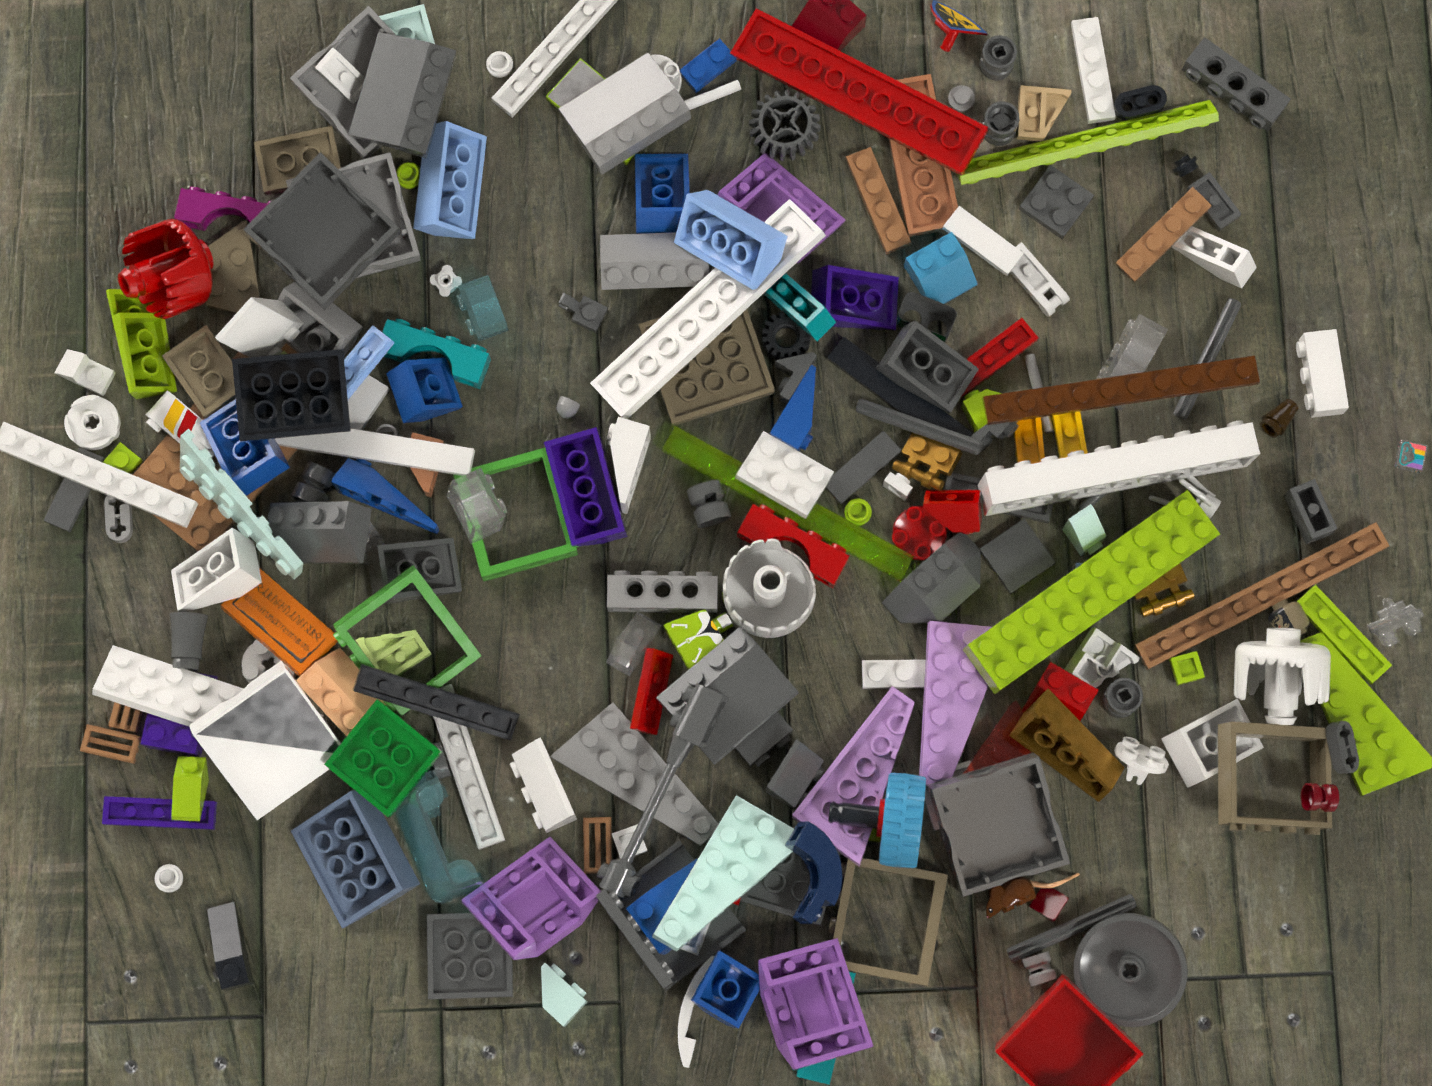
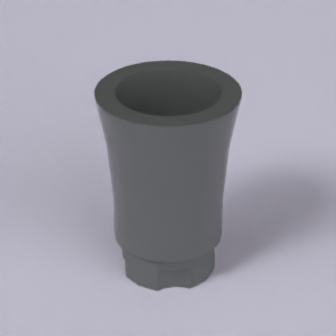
M192 612L170 613L173 668L199 671V660H202V646L208 615Z

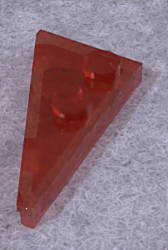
M1017 701L1012 702L1008 706L1000 721L992 729L991 734L983 742L973 760L962 774L1032 753L1009 736L1023 715Z

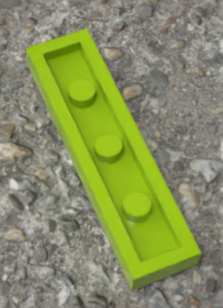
M1316 584L1297 601L1301 604L1309 621L1319 632L1326 636L1341 655L1370 685L1392 666Z

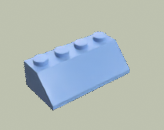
M448 121L436 123L427 158L422 157L414 229L434 236L475 239L487 136Z
M704 190L686 195L674 243L754 290L759 287L781 261L788 236L713 192Z

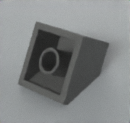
M796 740L767 785L766 793L794 810L809 794L807 789L811 782L817 783L823 775L825 769L821 766L824 760L803 743Z

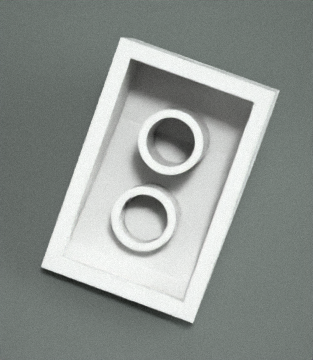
M251 297L215 338L248 357L280 355L282 353L281 348L286 342H291L300 333L298 329L304 323L283 301Z
M618 417L616 424L611 423L607 439H609L608 445L611 446L621 511L627 514L651 440L650 426Z
M234 528L229 529L171 570L178 612H189L241 597L262 583L254 541L245 537Z
M1238 699L1161 738L1187 788L1218 773V724L1231 721L1250 723ZM1236 737V763L1264 748L1259 738Z

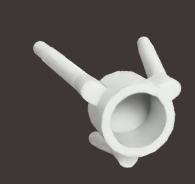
M1195 477L1187 478L1193 485L1183 478L1179 479V482L1197 496L1195 500L1210 519L1218 509L1221 501ZM1153 495L1149 496V500L1164 506L1171 502Z

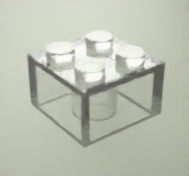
M481 468L451 481L447 493V498L471 544L500 531L506 517L505 514L507 513L503 500L501 498L497 499L493 492L495 486L490 475H484Z

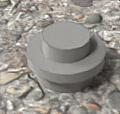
M964 85L954 87L948 96L949 105L958 112L968 111L972 108L975 101L974 92Z

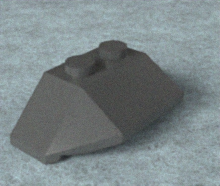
M959 532L910 573L885 598L882 604L899 623L928 624L929 621L942 622L980 588L981 551L966 534Z

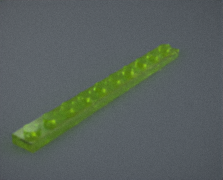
M676 426L662 448V452L713 480H720L722 485L753 502L768 506L775 511V514L783 518L792 519L799 524V527L806 531L812 530L818 533L828 543H836L847 550L848 554L900 582L914 558L911 554L817 503L806 519L737 480L735 477L743 464L742 462Z

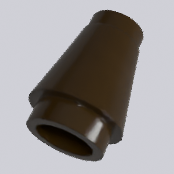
M1286 399L1262 417L1261 429L1272 438L1283 435L1299 410L1298 405L1293 400Z

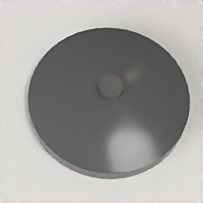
M1123 913L1101 920L1083 937L1074 959L1076 986L1119 1026L1140 1027L1161 1020L1177 1006L1187 984L1188 964L1180 941L1164 924L1142 914Z

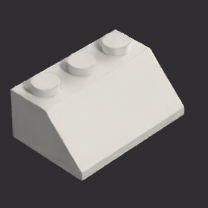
M538 738L513 753L514 762H511L510 765L515 777H522L525 787L521 788L527 804L530 802L534 804L537 812L533 813L532 816L538 829L544 827L546 833L577 820L542 739Z

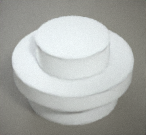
M496 51L486 61L487 70L494 77H505L512 71V58L506 52Z
M163 865L155 874V883L164 892H174L183 883V873L175 865Z

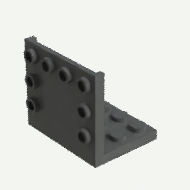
M680 840L637 871L636 875L641 878V881L631 898L625 896V898L620 897L614 891L607 893L605 889L596 895L601 905L665 992L706 962L711 956H714L718 950H722L746 932L744 926L731 909L727 907L722 914L711 921L698 956L681 949L678 951L672 949L667 954L662 955L658 953L637 922L627 911L626 908L646 892L694 861Z

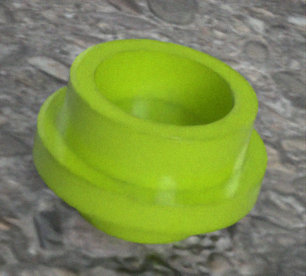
M407 162L398 167L396 174L402 188L413 189L419 185L420 167L418 165Z
M853 499L846 505L844 515L850 524L862 526L870 520L872 510L869 503L865 500Z

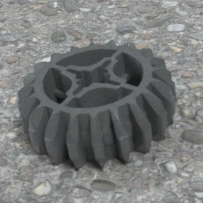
M788 89L785 90V96H780V92L776 90L774 98L766 94L765 103L762 101L757 102L758 109L752 110L751 116L753 119L749 120V126L753 128L750 130V136L756 137L754 145H762L760 151L762 154L770 150L771 159H774L776 154H779L780 161L782 162L785 160V155H789L790 159L794 161L796 152L803 157L805 156L804 148L808 150L813 149L812 141H818L819 135L816 132L821 131V125L817 123L820 121V115L814 114L816 106H808V97L799 100V92H796L794 97H791ZM788 108L790 110L787 112H780L777 109ZM799 115L804 118L807 125L804 134L799 131L800 128L796 125ZM766 117L770 119V123L774 126L770 137L766 134L763 127ZM790 122L789 128H786V126L785 129L780 128V123ZM782 139H790L793 142L781 143L780 141Z

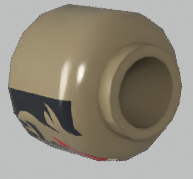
M1284 599L1272 606L1274 611L1268 616V621L1272 628L1300 629L1301 635L1308 632L1306 627L1310 621L1299 602L1289 603L1287 599Z

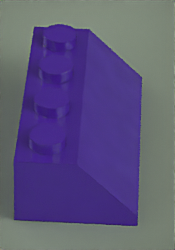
M597 427L544 442L572 547L603 544L628 537Z

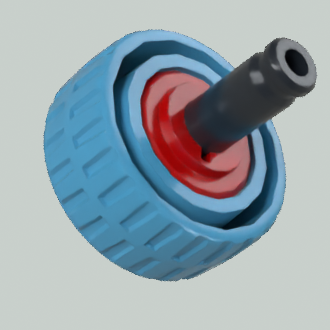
M890 773L888 775L885 799H880V806L845 802L835 803V801L830 802L828 822L830 824L836 822L840 825L877 829L876 836L881 837L879 863L899 868H916L922 831L926 777L906 773Z

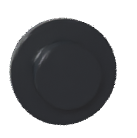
M1187 154L1174 162L1176 167L1172 171L1177 173L1180 178L1199 167L1196 163V156L1190 158Z

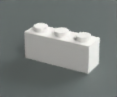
M1337 330L1303 333L1299 342L1296 343L1298 358H1302L1303 363L1300 376L1302 384H1306L1307 394L1304 396L1306 410H1310L1311 418L1344 414L1349 406Z

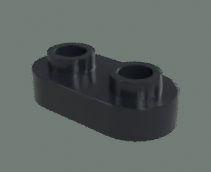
M1157 85L1123 92L1115 100V114L1122 120H1130L1158 113L1167 102V94L1163 88ZM1154 98L1157 103L1150 104L1148 99ZM1129 105L1131 110L1125 111L1122 106Z

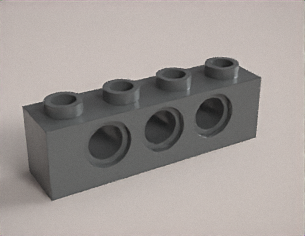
M1205 37L1188 57L1182 68V71L1185 72L1189 80L1195 83L1199 82L1206 87L1210 95L1215 98L1220 97L1228 103L1232 111L1238 114L1242 113L1249 118L1253 126L1258 129H1264L1267 132L1291 100ZM1214 67L1218 70L1219 74L1212 75L1208 72L1207 68ZM1229 83L1238 84L1241 90L1231 89ZM1257 98L1261 101L1262 105L1255 106L1251 103L1250 99Z

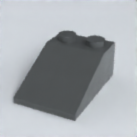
M917 321L904 325L876 367L878 371L895 384L948 413H951L979 370Z
M453 538L377 545L366 551L372 594L383 588L412 565L415 566L436 596L462 591ZM412 582L383 604L400 603L423 599L424 597Z

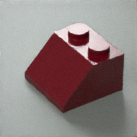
M808 0L792 24V27L841 51L865 27L867 15L850 0Z

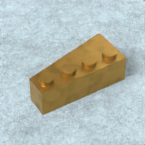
M1049 689L1023 713L1009 735L1098 802L1112 791L1125 768Z

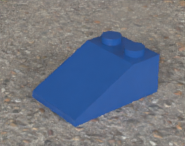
M635 154L636 234L677 232L686 195L690 193L688 154Z
M236 399L199 422L221 468L246 496L290 468L275 439L240 442Z
M698 859L646 892L626 908L659 954L665 955L672 949L652 936Z

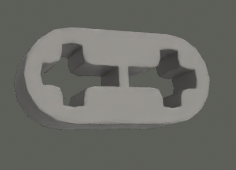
M107 495L104 502L106 533L116 543L127 542L133 533L132 505L127 503L120 505V514H117V509L111 505L116 502V499ZM120 519V523L126 528V531H122L121 536L118 537L113 532V529H117V520Z

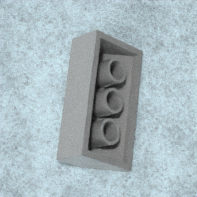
M676 233L600 235L602 290L694 287L709 274V263L675 244Z

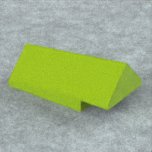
M121 289L106 290L129 394L137 400L164 395L167 390L170 393L177 392L174 373L162 357V355L170 351L165 319L157 318L154 316L155 313L148 312L146 307L153 303L142 304L139 300V293L137 298H129L123 294Z

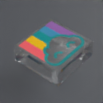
M1401 439L1398 444L1394 467L1417 473L1423 472L1428 445Z

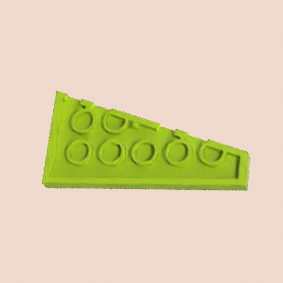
M1322 632L1300 640L1303 643L1325 646L1330 651L1329 700L1326 703L1324 701L1321 707L1328 723L1347 721L1353 729L1359 756V767L1357 771L1350 774L1360 797L1432 768L1431 755Z

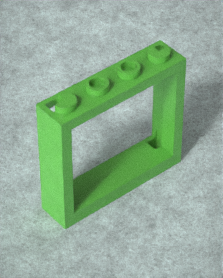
M546 448L474 467L471 469L470 477L454 475L483 581L578 555L576 547L579 546L572 547ZM543 460L567 545L491 566L467 481Z
M412 565L335 622L333 626L337 632L333 636L342 648L348 645L353 652L349 657L358 669H360L361 664L375 668L347 630L413 582L466 653L426 683L427 685L440 688L480 658L481 654L415 566ZM384 701L387 707L392 711L397 710L401 716L410 710L409 708Z

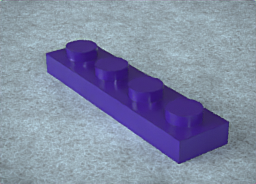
M104 796L102 824L215 830L217 802L204 801L200 821L172 820V799Z

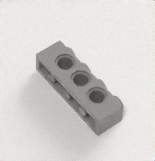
M620 570L614 571V575H608V612L695 613L705 609L707 613H717L718 576H712V572H696V576H685V572L671 571L668 572V575H657L658 572L642 571L641 575H630L629 571ZM639 585L642 587L643 592L638 597H631L627 593L629 587ZM665 585L671 591L667 597L661 598L655 594L656 588ZM686 586L696 587L698 590L697 595L693 598L685 597L682 591Z

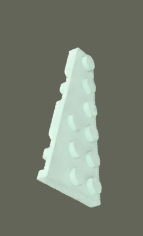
M189 429L180 435L181 474L188 481L193 480L199 486L201 494L207 500L212 499L218 505L220 513L225 518L229 519L231 517L238 524L237 528L241 534L247 538L250 536L257 543L256 547L266 557L269 555L276 562L275 565L282 574H289L293 579L297 578L302 573L303 562L280 536L273 537L272 530L268 525L269 522L263 515L256 517L250 508L252 502L223 469L216 470L215 463L211 458L212 455L206 448L199 450L192 441L195 435Z
M736 795L652 937L675 951L682 948L714 918L722 914L727 907L736 902L780 862L782 863L789 857L793 851L788 849L785 844L794 828Z

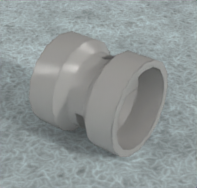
M1049 951L1022 960L1024 968L1029 971L1030 976L1028 980L1031 987L1057 979L1055 970L1050 966L1051 957Z

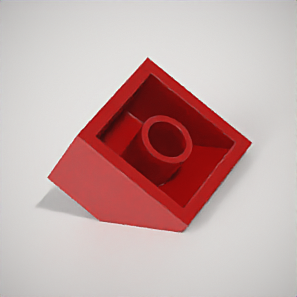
M1050 662L1020 714L1023 715L1049 689L1081 721L1099 690Z

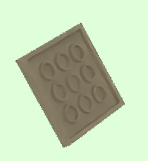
M747 309L660 388L672 426L775 394V389ZM661 317L644 323H640L639 329L641 335H643Z

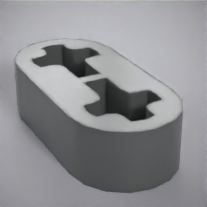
M1347 721L1329 723L1326 729V738L1333 768L1339 774L1354 773L1359 767V756L1353 729Z

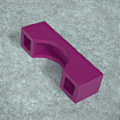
M198 187L181 188L174 219L184 222L191 229L205 231L214 220L227 215L242 217L250 223L268 204L257 202V199L249 196H242L239 199L233 198L230 194L221 191L211 194L205 193L204 189Z

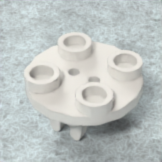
M1124 737L1122 742H1118L1114 750L1116 756L1127 764L1126 780L1131 781L1133 776H1137L1138 785L1143 783L1148 773H1165L1169 766L1167 759L1164 757L1166 752L1157 746H1150L1149 748L1139 744V741L1132 737Z

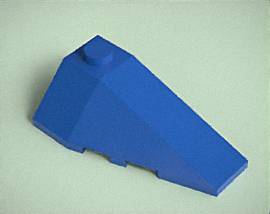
M348 458L333 477L331 482L339 494L438 534L439 528L437 524L376 470L371 468L372 464L363 459H356L354 461Z

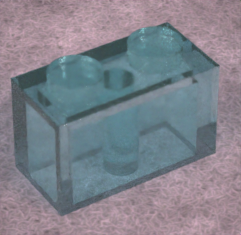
M489 275L458 286L460 295H457L456 298L461 311L467 310L470 319L465 320L470 335L476 334L478 341H482L509 331Z

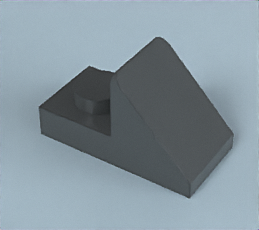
M811 352L775 361V368L790 376V379L785 377L778 388V391L781 392L780 402L785 405L788 404L811 365L814 366L816 363L817 354Z

